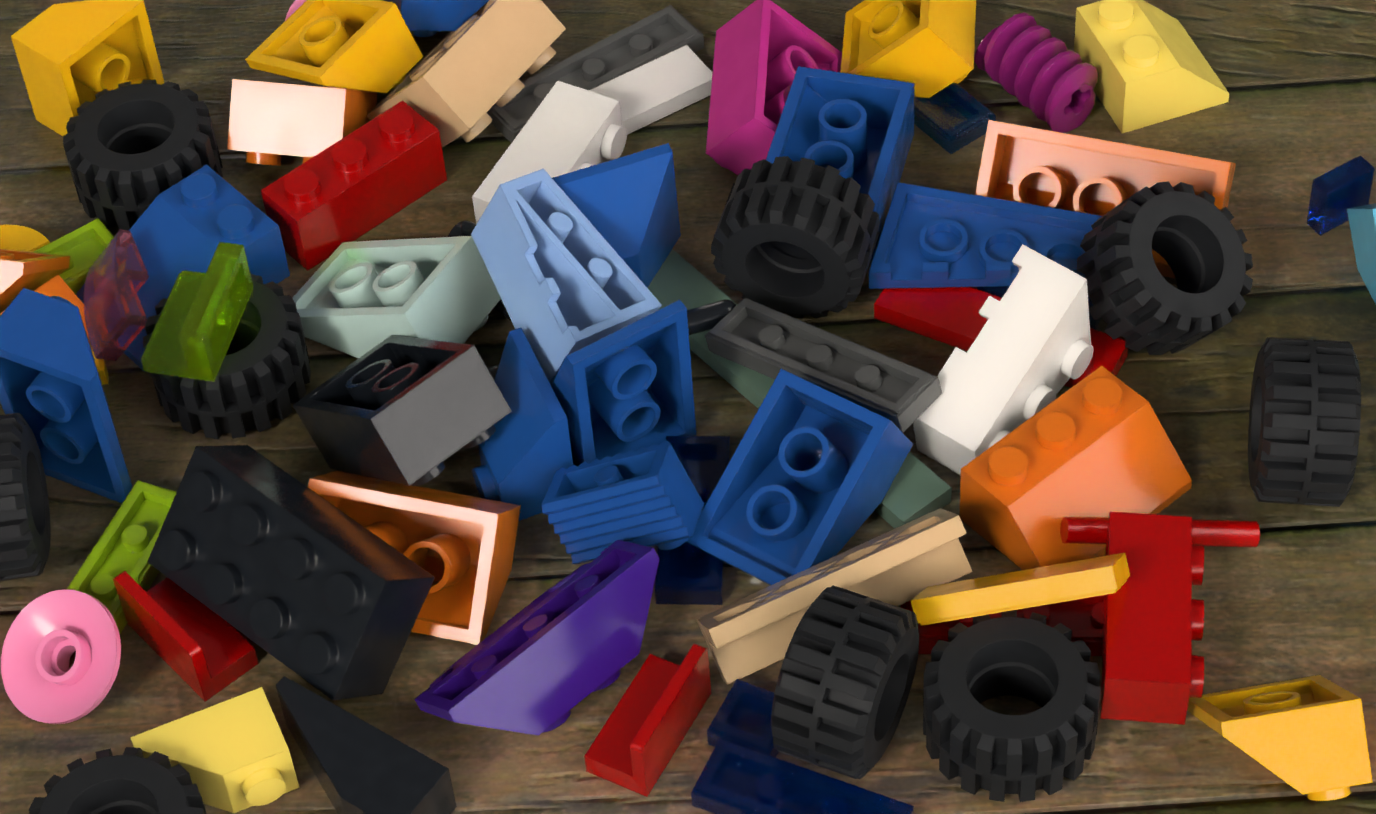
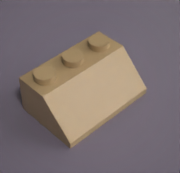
M489 0L457 30L449 31L406 75L404 81L393 88L373 108L367 117L372 120L397 103L404 101L439 129L442 148L460 136L468 143L492 122L493 119L487 112L494 104L503 107L524 88L525 85L519 78L527 70L530 75L534 74L556 54V51L550 45L566 28L542 0Z

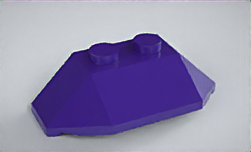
M616 540L605 548L595 560L580 566L549 588L447 668L430 684L428 689L414 699L420 710L455 723L538 736L543 732L551 731L562 725L569 718L571 709L590 693L604 689L615 682L621 674V668L640 654L660 560L655 549Z

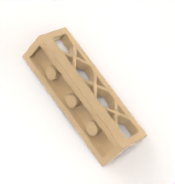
M939 508L697 619L723 681L728 685L784 659L794 632L803 615L827 587L834 585L894 606H899L912 600L928 586L949 583L973 572L959 541V537L967 534L960 516Z

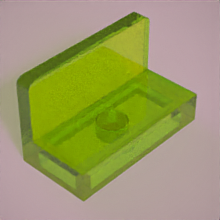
M219 242L206 273L182 271L179 273L142 355L141 362L145 372L215 381L254 289L244 245Z

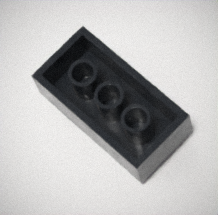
M248 445L195 447L147 561L333 701L383 694L435 579L432 574Z

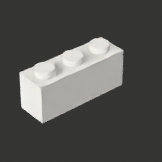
M557 81L472 196L476 224L500 184L543 168L553 178L619 158L624 150L627 139V130L622 126L620 100Z

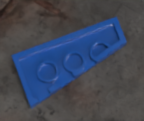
M898 182L869 270V289L1010 286L1019 273V267L1014 265L1012 260L1022 244L1085 278V274L1077 271V258L1085 253L1080 244L1084 235L1093 230L1091 225L1102 216Z

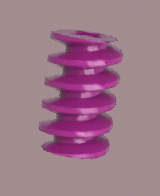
M1025 12L1013 15L1002 25L992 29L977 47L974 56L976 66L986 71L989 78L993 81L1000 83L1007 93L1016 96L1020 104L1031 109L1033 114L1038 119L1045 121L1052 131L1070 132L1081 126L1090 115L1096 99V94L1093 91L1098 78L1096 68L1092 64L1083 63L1081 56L1077 52L1067 50L1065 42L1052 37L1050 30L1046 27L1037 25L1032 15Z

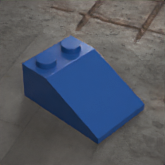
M206 164L154 199L76 295L101 323L102 333L145 372L149 369L143 348V337L147 335L145 324L148 317L157 315L155 306L163 298L172 299L174 297V289L183 284L192 286L198 283L197 278L210 275L211 279L221 278L223 272H237L238 278H245L248 274L262 276L263 284L272 281L278 284L289 277L290 272L279 225Z
M681 300L565 356L551 387L567 416L574 465L579 466L584 461L590 463L596 458L601 461L607 455L613 457L619 452L624 455L630 449L637 451L642 446L646 449L652 444L659 446L665 440L674 447L697 435L687 307Z
M781 369L703 508L693 537H690L686 542L771 586L839 553L883 501L913 443L891 420Z

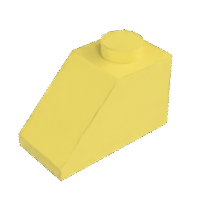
M262 687L130 737L133 747L141 748L144 758H148L156 751L168 756L171 767L180 764L189 772L192 784H196L203 804L231 813H237L252 806L270 804L283 794L300 788L289 748Z

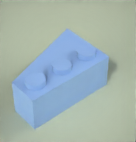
M544 168L500 184L471 233L515 329L522 328L550 385H552L565 356L658 311L662 306Z

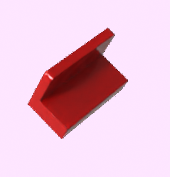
M126 571L113 578L127 624L204 702L259 664L255 648L231 624L168 577L148 591H145Z
M693 644L681 665L649 654L585 754L586 772L648 797L711 695L708 648Z

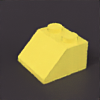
M1101 0L1076 8L1074 51L1081 56L1083 63L1092 64L1096 68L1098 78L1094 92L1122 134L1229 102V92L1176 18L1144 0Z

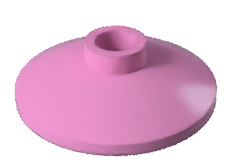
M69 589L55 590L43 594L30 602L11 624L4 640L1 654L2 681L6 693L14 706L27 717L47 724L70 723L93 711L110 691L118 673L121 659V639L117 624L110 611L102 602L80 591ZM76 651L74 664L69 668L70 657Z

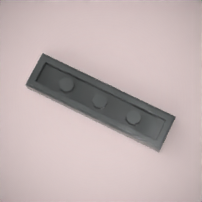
M670 5L522 81L525 85L524 88L503 107L494 104L487 113L493 119L491 123L512 143L557 81L591 90L685 45H688L696 53L704 48L703 34Z
M744 298L705 335L709 351L772 379H776L779 371L783 369L891 420L902 433L942 394L939 378L935 375L747 298Z

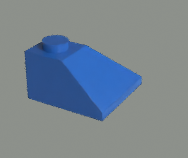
M669 143L552 178L647 288L681 236L673 151Z
M522 328L509 331L494 380L512 412L495 423V433L478 445L481 465L472 468L473 478L480 498L521 505L519 521L543 513L542 502L555 472L561 467L568 469L573 465L567 416Z

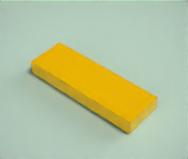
M1119 553L928 586L911 600V604L918 623L923 626L1113 594L1124 585L1130 577L1126 554Z

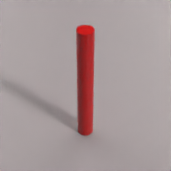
M1063 517L1060 526L1061 540L1063 543L1106 544L1109 518ZM1192 519V544L1213 547H1257L1259 544L1260 527L1257 521Z

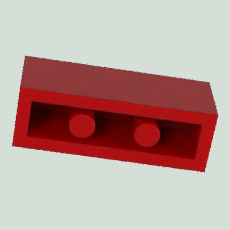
M401 101L263 188L261 194L266 215L279 225L285 252L309 271L329 258L342 242L355 241L447 181L440 131L404 101Z
M1110 511L1105 556L1125 553L1130 577L1116 593L1104 595L1100 719L1185 725L1189 697L1202 698L1204 685V656L1192 655V641H1202L1204 628V600L1192 599V585L1202 586L1204 545L1192 544V517Z

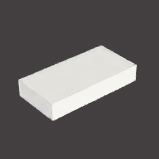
M685 45L589 91L620 100L622 126L626 128L628 135L710 96L713 72L688 45Z

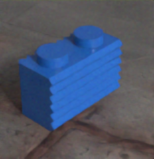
M665 440L659 446L652 444L647 449L642 446L637 451L630 449L624 455L620 452L613 457L607 455L601 461L596 458L590 463L584 461L579 466L573 464L568 469L561 467L555 472L542 502V512L548 515L549 524L554 525V532L560 536V543L566 546V553L571 555L572 564L578 565L595 560L605 548L616 540L648 547L657 545L661 550L677 548L690 537H693L704 502L672 445Z

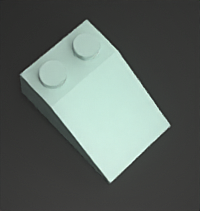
M472 236L342 242L292 298L300 315L304 337L356 358H360L391 335L464 344L473 332L480 329L487 322L488 314L501 300Z

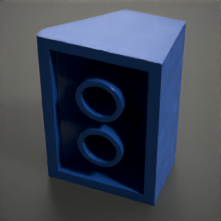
M798 66L766 161L774 163L776 157L786 156L792 161L799 162L801 157L815 160V165L824 168L830 165L840 170L839 175L843 178H852L861 185L859 192L868 194L875 203L873 211L879 214L880 219L879 235L871 260H873L914 136V83Z
M23 288L0 316V402L4 414L20 413L25 418L37 440L45 475L123 503L133 486L79 308L62 297H49Z

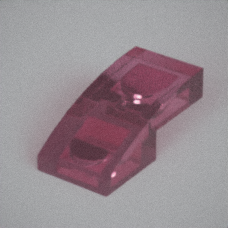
M120 229L89 268L85 280L84 315L89 340L96 359L117 361L147 322V317L137 292L148 280L149 275L132 233L129 230Z

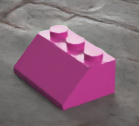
M754 1L716 31L706 154L712 157L718 165L729 169L736 175H739L744 169L751 170L754 163L763 159L766 160L798 66L841 72L842 52L773 1Z

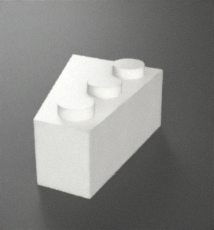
M1023 244L1012 260V263L1019 267V273L1000 301L989 295L978 312L982 317L988 319L967 353L957 347L954 349L937 375L942 394L913 423L917 450L960 476L962 467L1054 401L1056 394L1070 378L1077 379L1084 373L1093 356L1094 348L1091 345L1087 279Z

